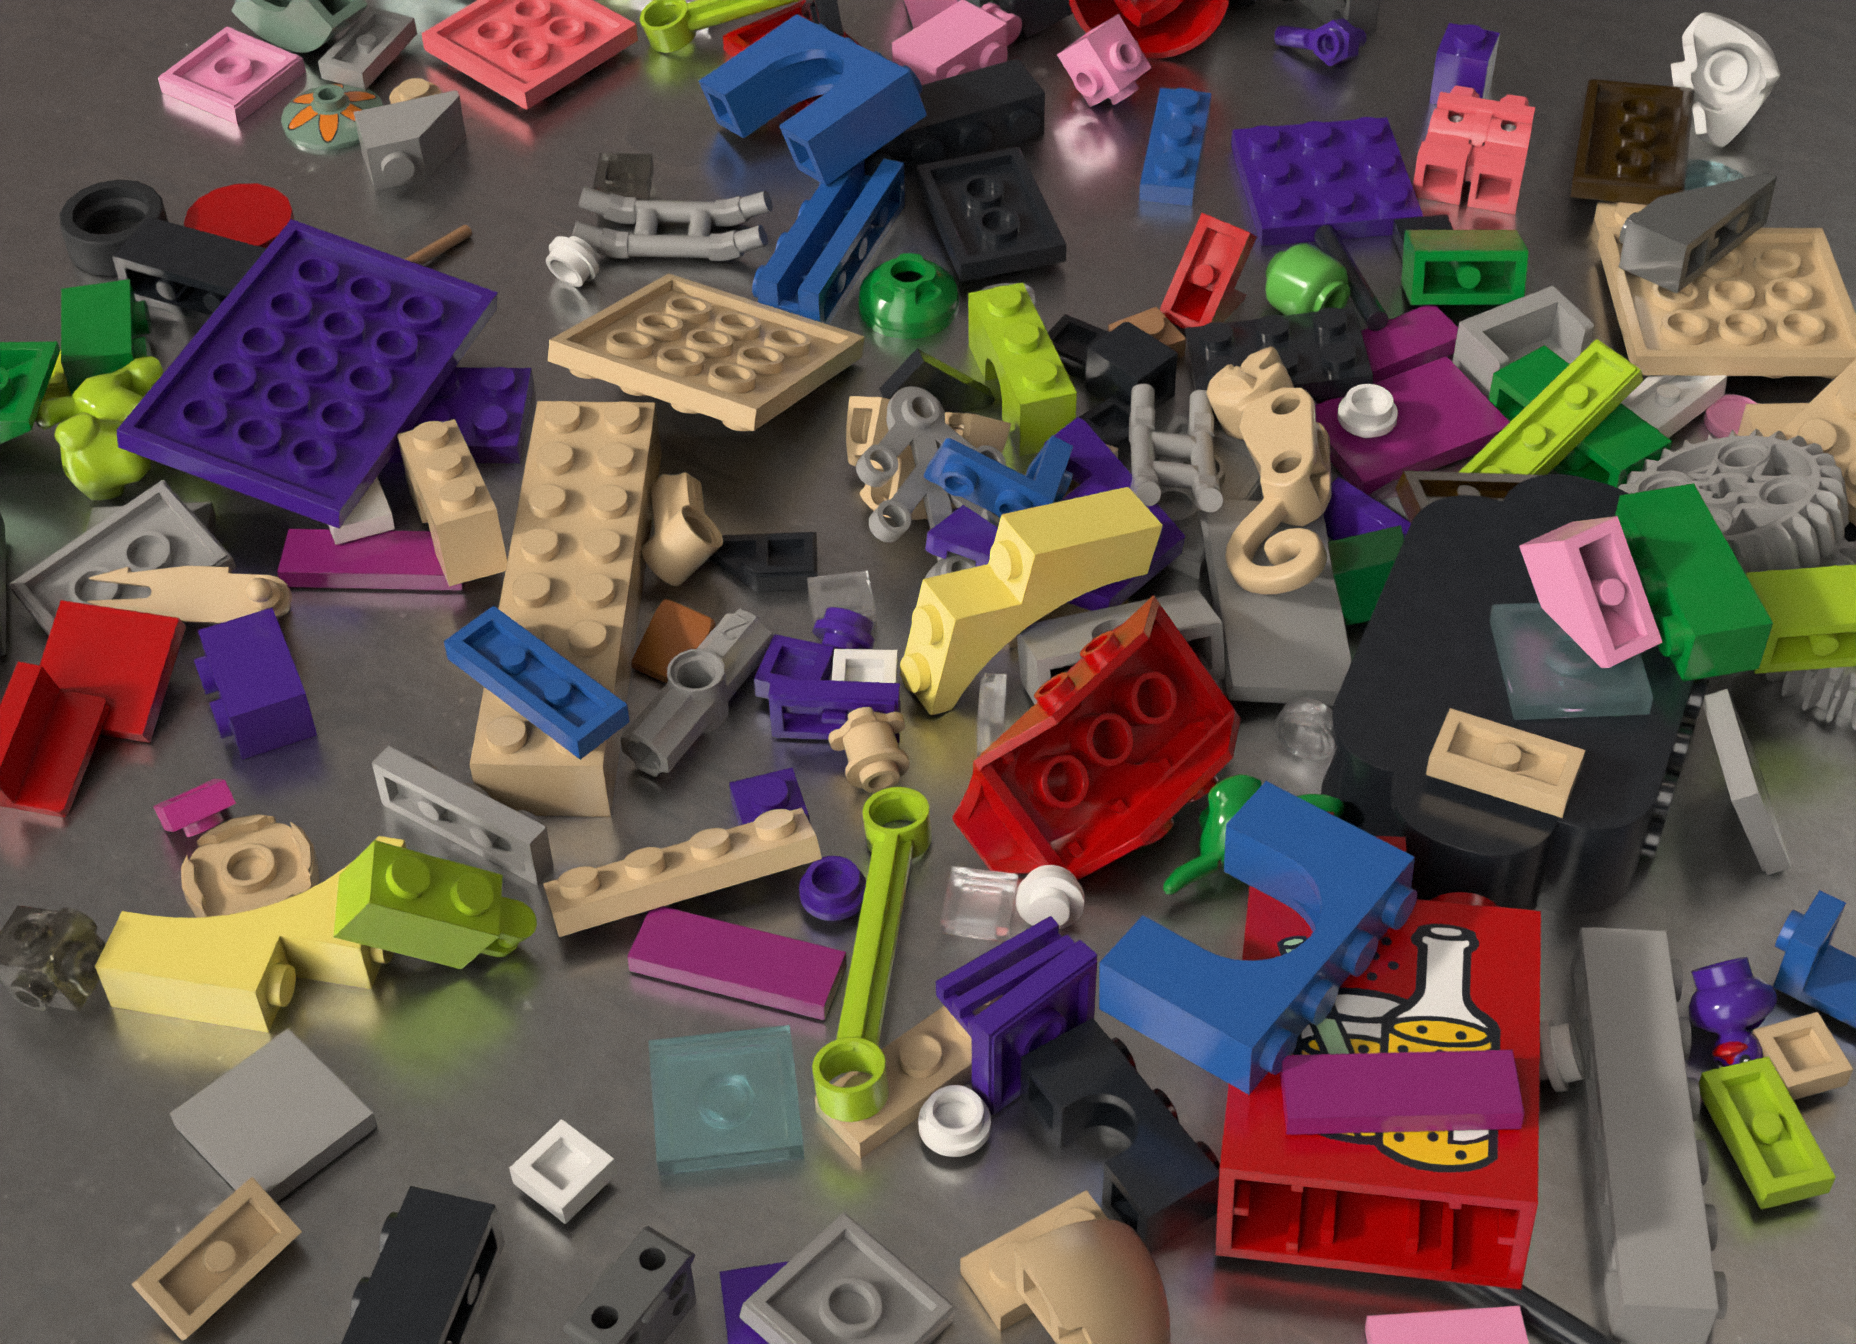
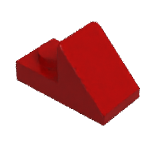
M1201 213L1159 310L1172 324L1184 329L1204 326L1211 322L1224 323L1244 302L1247 294L1236 290L1235 286L1257 236Z

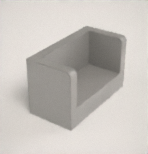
M1552 285L1460 321L1453 363L1489 399L1494 372L1543 345L1571 364L1591 344L1594 325Z

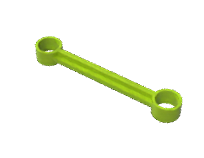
M653 0L642 10L640 23L650 46L657 52L670 53L687 46L694 39L698 30L801 0H696L690 3H686L685 0Z
M891 787L880 790L869 797L864 804L863 821L866 844L872 856L837 1039L822 1047L816 1054L812 1064L816 1097L820 1109L827 1116L843 1122H857L874 1116L884 1107L889 1096L886 1062L883 1052L878 1047L911 859L923 854L929 848L932 841L928 801L920 792L907 787ZM895 820L914 822L902 828L882 827V825ZM853 1071L864 1072L872 1076L867 1082L854 1087H838L829 1083L838 1075Z

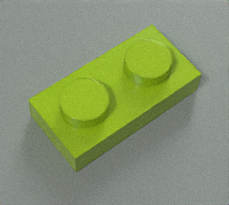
M1769 1056L1702 1072L1698 1082L1700 1096L1761 1210L1830 1192L1836 1176Z

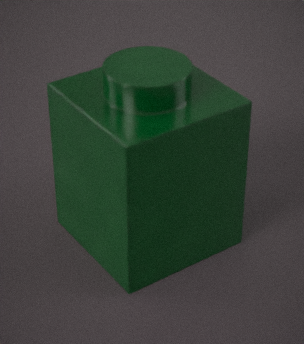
M1401 525L1327 542L1332 573L1346 626L1370 620L1404 541Z

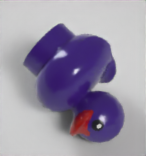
M1748 957L1730 959L1692 970L1691 973L1696 991L1691 996L1688 1005L1689 1017L1695 1027L1718 1034L1712 1050L1713 1061L1717 1069L1763 1058L1762 1048L1758 1039L1746 1030H1753L1759 1027L1765 1020V1017L1773 1011L1777 1003V994L1772 985L1753 975Z

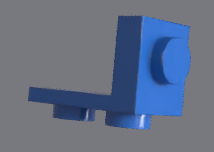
M1052 435L1028 466L1026 474L1023 475L951 438H946L928 463L923 476L926 480L942 487L949 494L962 497L1001 518L1002 514L1056 503L1062 500L1073 477V473L1065 470L1073 446Z
M1819 890L1805 914L1794 909L1791 911L1778 935L1775 947L1784 951L1785 955L1773 988L1856 1028V957L1830 945L1846 902Z

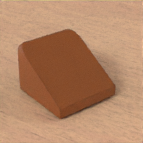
M664 599L656 609L631 660L632 668L667 683V667L671 660L681 652L697 649L716 627L715 621L695 610L669 599Z

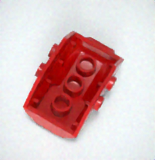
M1154 595L1123 624L1091 640L1081 650L1080 656L1082 658L1067 673L1058 674L1044 683L1034 694L1037 703L973 761V774L970 783L952 818L988 869L997 877L1010 874H1028L1040 866L1056 865L1069 870L1078 881L1141 845H1149L1162 838L1174 825L1172 817L1186 803L1194 802L1209 793L1218 782V778L1215 775L1233 759L1241 718Z

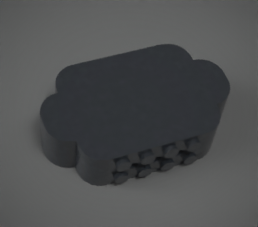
M1547 474L1532 477L1519 483L1508 492L1503 501L1475 495L1450 496L1428 504L1414 517L1336 697L1332 711L1331 731L1337 748L1324 777L1321 794L1338 798L1344 802V812L1339 818L1373 836L1406 838V853L1415 857L1411 889L1417 891V899L1431 900L1447 893L1466 892L1488 898L1499 907L1535 910L1537 906L1564 914H1589L1604 910L1623 898L1633 882L1641 855L1655 858L1666 820L1653 817V815L1657 813L1667 816L1681 772L1668 768L1670 764L1682 767L1685 761L1695 725L1683 722L1684 717L1697 720L1709 680L1702 678L1683 682L1671 658L1663 656L1658 645L1610 668H1601L1541 608L1519 545L1571 522L1614 517L1620 495L1629 493L1614 486L1578 476ZM1449 709L1458 710L1586 750L1581 770L1563 817H1557L1426 775L1429 756Z

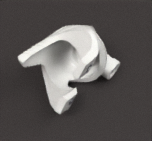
M1704 12L1693 20L1682 35L1685 61L1672 63L1671 71L1674 86L1694 89L1693 100L1696 103L1692 105L1697 137L1714 147L1723 148L1751 120L1771 93L1774 84L1779 80L1781 74L1772 49L1758 33L1729 18Z

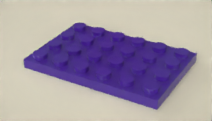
M291 219L116 430L118 448L340 529L399 447L397 434L412 429L496 312L498 292Z

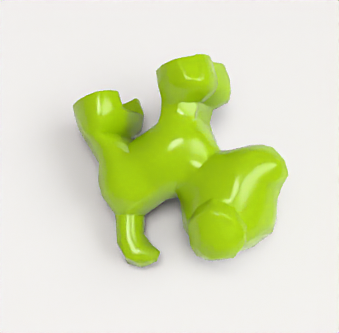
M147 356L134 359L125 367L113 373L101 374L85 379L70 397L52 398L41 403L35 419L38 427L45 430L58 424L54 436L60 444L64 472L71 482L93 501L122 496L125 485L140 481L151 469V459L118 448L116 430L164 373L159 360L155 357Z

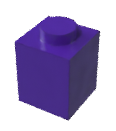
M1449 23L1437 50L1429 103L1437 105L1440 92L1450 93L1455 86L1474 88L1480 95L1479 98L1486 99L1492 84L1500 33L1483 30L1481 27L1472 24L1458 25Z

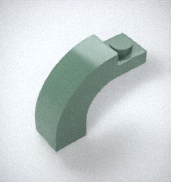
M236 0L231 11L249 29L269 43L288 51L304 53L319 48L354 24L361 17L368 3L365 0Z

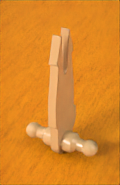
M180 566L131 572L130 567H124L89 577V579L97 582L147 587L151 589V595L147 598L91 600L88 603L97 606L177 617L184 623L220 624L271 607L278 619L290 611L292 594L287 583L276 576L231 573L232 569L229 567Z

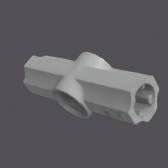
M741 608L733 614L727 613L697 649L681 652L671 660L667 667V684L620 737L622 752L630 757L637 769L654 777H657L661 772L669 773L700 734L717 730L725 723L729 716L728 701L763 660L773 638L772 632L761 623L759 617Z

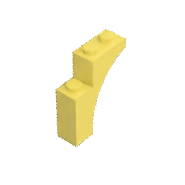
M1129 487L1002 514L995 541L990 550L988 564L923 579L917 606L912 614V626L905 654L900 663L899 675L908 691L915 694L930 715L953 710L963 692L982 668L1007 643L1034 622L1066 602L1087 592L1121 580L1148 574L1163 525Z
M378 836L375 839L407 849L403 839ZM346 866L326 881L303 893L250 911L200 918H173L122 911L95 968L109 1003L113 1008L269 1033L279 1008L286 1007L292 999L296 977L372 989L381 964H388L392 960L394 952L333 937L339 875L348 867Z

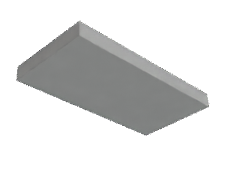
M1223 499L1222 506L1215 512L1209 513L1199 510L1214 612L1223 624L1225 684L1228 700L1334 706L1352 660L1343 613L1332 573L1324 515L1322 514L1317 520L1303 527L1280 522L1274 531L1259 545L1253 557L1254 564L1275 566L1270 563L1264 551L1265 542L1273 535L1287 529H1309L1319 535L1327 552V562L1319 576L1309 584L1291 592L1258 594L1244 590L1236 583L1228 569L1225 554L1226 546L1235 529L1262 501Z

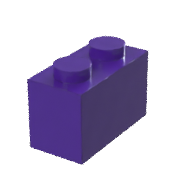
M272 607L198 630L205 655L195 658L194 663L205 695L218 691L220 699L209 702L221 739L234 735L242 760L317 736L306 692Z

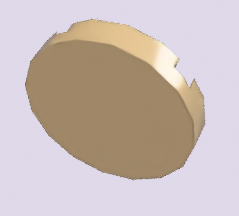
M261 814L232 818L209 829L197 840L199 848L192 853L190 860L187 855L181 866L182 890L196 918L229 915L258 909L278 903L316 886L319 882L318 859L314 845L304 830L290 822L291 827L286 824L276 823L275 816Z

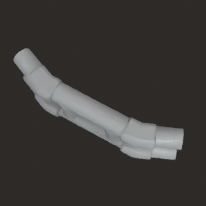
M584 186L578 207L601 214L604 219L619 224H636L634 234H630V232H618L606 227L601 229L576 221L572 236L586 241L596 250V253L615 259H629L630 256L709 258L710 261H728L744 256L745 252L767 246L766 232L761 225L739 232L733 230L723 234H710L711 224L724 227L735 226L749 221L751 217L772 211L773 204L766 190L743 198L742 196H737L728 200L716 199V202L637 200L636 197H622L614 193L609 195ZM658 222L690 223L688 236L656 235Z
M1138 384L1132 388L1129 418V442L1131 443L1132 462L1131 490L1145 506H1152L1160 500L1161 490L1159 486L1192 489V501L1195 506L1209 513L1219 510L1222 506L1223 496L1219 487V480L1216 477L1213 446V408L1207 397L1206 390H1197L1191 393L1188 435L1155 432V389L1148 384ZM1155 456L1191 459V465L1155 461Z

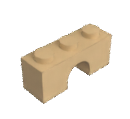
M455 419L446 422H425L411 431L397 434L410 495L422 523L428 522L435 553L448 585L453 586L506 571L507 557L496 506Z

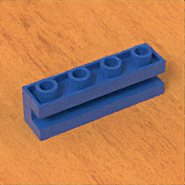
M884 158L871 177L865 175L864 160H862L827 186L819 183V187L811 199H806L801 204L798 217L790 230L780 235L775 252L767 264L761 265L757 269L753 279L752 293L755 298H758V302L829 325L905 207L904 163Z

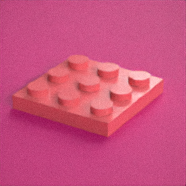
M477 0L422 33L425 51L526 110L539 104L550 95L579 79L582 75L638 41L636 23L594 0Z

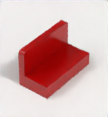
M24 662L17 663L0 704V806L61 818L69 814L110 710V705L104 697L62 690L43 666Z

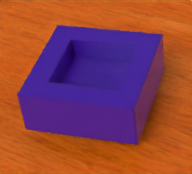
M774 634L754 678L755 696L769 699L768 693L771 678L829 680L833 670L834 646Z
M793 768L729 782L730 798L739 826L754 822L761 814L776 809L791 811L802 808L810 822V816Z

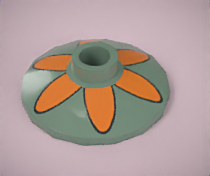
M327 84L311 88L294 97L284 108L281 123L286 136L299 146L313 150H339L360 143L354 112L383 106L380 97L368 88L363 90L346 84Z

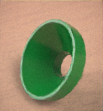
M903 253L895 259L882 263L869 272L860 286L859 313L862 320L877 333L891 338L919 339L929 337L947 328L954 321L959 311V293L954 278L944 268L924 259L919 254ZM900 276L922 277L914 282H901L895 279V277Z

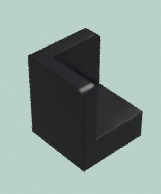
M1123 322L1087 347L1086 390L1102 402L1116 395L1131 406L1132 388L1138 384H1148L1155 389L1154 409H1157L1175 396L1178 352L1134 324Z

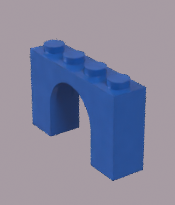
M797 14L699 80V84L717 124L742 138H745L792 105L824 94L779 125L797 169L826 186L927 116L920 98L922 85L916 74L909 67L900 66L884 58L879 52H872L856 44L851 38H844L828 30L823 24H815Z
M1265 781L1226 824L1224 872L1295 910L1310 926L1313 932L1311 936L1300 946L1281 956L1254 961L1236 960L1211 953L1142 915L1099 962V1009L1249 1095L1268 1072L1273 1075L1281 1072L1282 1061L1287 1055L1293 1054L1297 1044V1037L1310 1022L1314 1025H1319L1323 1022L1336 1001L1338 988L1348 976L1352 974L1355 977H1359L1364 973L1376 953L1378 941L1390 927L1398 930L1405 924L1417 900V891L1411 889L1415 857Z

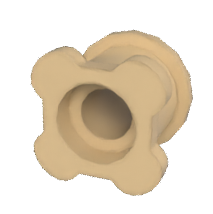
M870 707L858 708L848 714V721L840 729L834 730L829 734L830 747L835 751L845 750L849 764L845 768V776L851 786L876 793L897 785L900 777L907 772L910 762L909 757L904 750L899 749L895 734L902 732L905 728V721L901 713L891 712L885 714L874 712Z

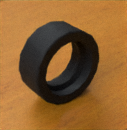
M122 179L98 182L81 189L66 201L59 213L60 228L69 257L78 268L93 275L118 276L112 255L148 217L168 222L163 200L153 187L139 181ZM121 221L139 222L134 227L119 233L106 235L92 234L98 228L110 223Z

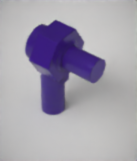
M1341 18L1332 20L1315 30L1280 25L1275 31L1274 39L1278 46L1313 50V53L1330 67L1342 64L1357 56L1359 48L1365 45L1367 37L1364 30L1355 28L1346 19Z

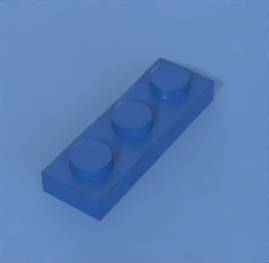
M1160 88L1140 181L1139 201L1192 206L1210 115L1212 93L1198 92L1188 88Z
M495 606L489 608L444 641L448 660L580 760L630 722L628 706L624 701Z

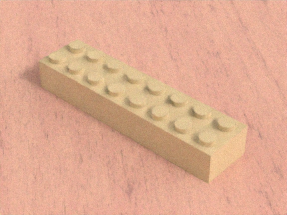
M537 401L499 610L627 704L632 669L631 660L634 654L646 562L643 559L641 550L642 546L650 539L653 519L651 486L658 479L662 455L656 402ZM484 687L470 759L473 783L486 791L492 799L516 811L526 810L535 816L611 817L621 747L620 737L622 736L623 728L580 760Z

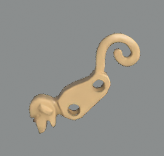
M1268 347L1249 355L1240 367H1234L1232 364L1225 366L1210 380L1206 394L1224 433L1229 437L1245 441L1260 474V483L1264 496L1262 502L1235 529L1226 546L1225 559L1228 569L1236 583L1244 590L1258 594H1281L1309 584L1323 571L1327 562V552L1319 535L1309 529H1287L1273 535L1264 544V551L1270 563L1275 566L1254 564L1253 557L1259 545L1274 531L1280 522L1303 527L1324 514L1331 499L1330 437L1324 427L1315 421V402L1306 390L1294 388L1277 350L1274 347Z

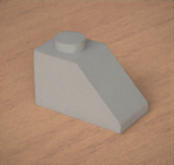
M457 90L354 112L362 155L375 191L427 180L466 140L462 108Z

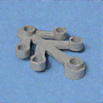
M912 386L898 390L887 406L886 422L889 431L879 444L870 446L858 459L856 471L859 478L865 484L871 487H882L897 472V457L908 445L911 446L915 468L890 500L883 501L870 515L869 528L873 535L883 542L891 543L897 541L910 527L911 513L922 498L930 530L953 513L951 503L957 508L965 505L998 527L999 524L992 516V514H996L962 497L949 494L942 487L926 480L923 475L928 463L946 438H951L1006 466L1002 453L988 445H983L976 449L945 423V412L941 403L930 392ZM870 460L878 462L883 467L884 472L875 469ZM883 515L891 517L897 527L890 526L885 521ZM949 552L946 559L937 556L938 562L929 570L925 578L975 567V562L972 559Z

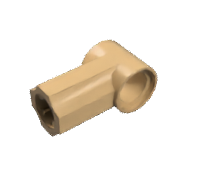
M687 472L679 475L663 474L651 486L655 534L642 546L641 550L643 559L648 567L660 579L672 586L682 585L723 545L721 532L716 524L705 514L701 482Z

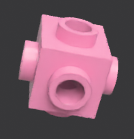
M1119 14L1088 31L1057 54L1072 78L1076 89L1082 94L1089 107L1107 98L1110 99L1113 105L1124 100L1139 89L1135 80L1152 68Z

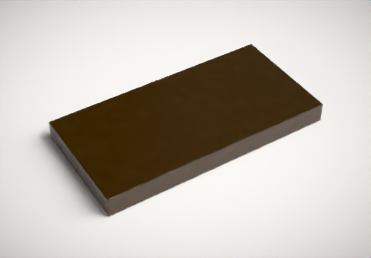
M1599 79L1588 80L1570 197L1648 205L1658 197L1685 191L1694 89Z

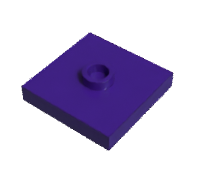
M1078 940L971 1019L972 1090L985 1102L990 1115L994 1116L1020 1096L1022 1056L1094 1018L1098 955L1082 940Z

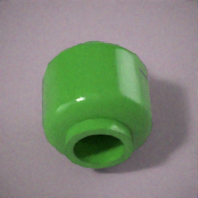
M1301 243L1292 246L1287 251L1277 253L1267 266L1266 298L1275 309L1284 315L1316 312L1329 307L1340 309L1344 308L1348 302L1350 287L1348 286V273L1345 267L1314 245Z

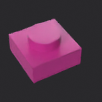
M214 778L153 807L164 830L175 832L183 828L186 837H191L222 823L224 819L220 811L236 804L225 779Z

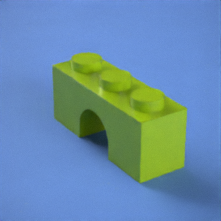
M1023 282L968 293L969 347L985 381L999 380L1002 396V419L1004 422L1011 423L1009 435L1019 457L1038 453L1052 435H1055L1076 419L1077 392Z

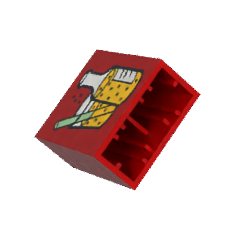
M1252 886L1249 887L1242 960H1264L1281 956L1294 950L1311 936L1313 932L1310 926L1295 910ZM1466 892L1447 893L1431 900L1417 899L1412 913L1405 924L1398 930L1390 927L1380 938L1376 953L1364 973L1359 977L1350 974L1338 988L1336 1001L1323 1022L1319 1025H1314L1310 1022L1297 1037V1044L1292 1054L1513 1050L1524 1110L1521 1129L1287 1135L1280 1073L1273 1075L1268 1072L1249 1095L1229 1084L1219 1171L1215 1255L1521 1290L1538 1206L1541 911L1499 907L1488 898Z

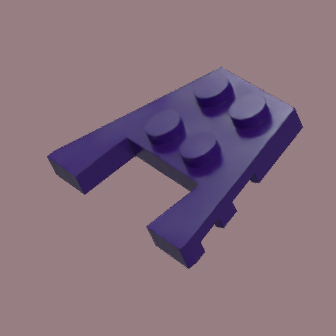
M1077 417L1053 435L1073 446L1065 470L1073 473L1072 480L1080 484L1060 501L1124 487L1131 489L1132 474L1083 419ZM1157 503L1152 506H1146L1163 525L1148 574L1102 586L1067 603L1090 611L1121 605L1182 554L1186 536ZM962 505L927 532L925 550L943 559L947 558L949 552L975 560V567L986 565L990 560V550L994 544L998 527L965 505Z

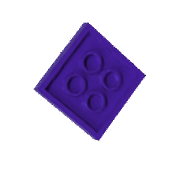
M1361 117L1356 120L1310 121L1305 124L1259 125L1253 128L1232 129L1231 149L1261 246L1316 242L1314 234L1323 225L1332 226L1341 240L1391 236L1394 219L1423 217L1387 117Z

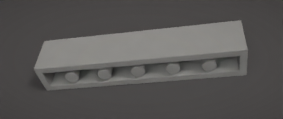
M1581 927L1570 973L1577 1037L1585 1070V1079L1582 1080L1610 1338L1620 1344H1706L1715 1319H1724L1726 1315L1728 1288L1724 1272L1714 1271L1711 1251L1715 1250L1718 1240V1216L1714 1205L1704 1204L1702 1185H1705L1708 1179L1709 1153L1706 1141L1695 1139L1693 1122L1697 1121L1699 1115L1700 1090L1697 1079L1687 1078L1685 1061L1689 1059L1691 1051V1026L1688 1018L1678 1016L1677 1002L1681 999L1683 989L1682 964L1680 960L1670 959L1667 931Z

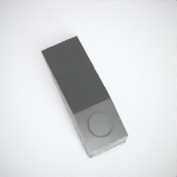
M1767 172L1658 197L1638 213H1632L1623 224L1619 236L1620 243L1623 244L1619 268L1674 293L1680 292L1766 224L1777 176Z

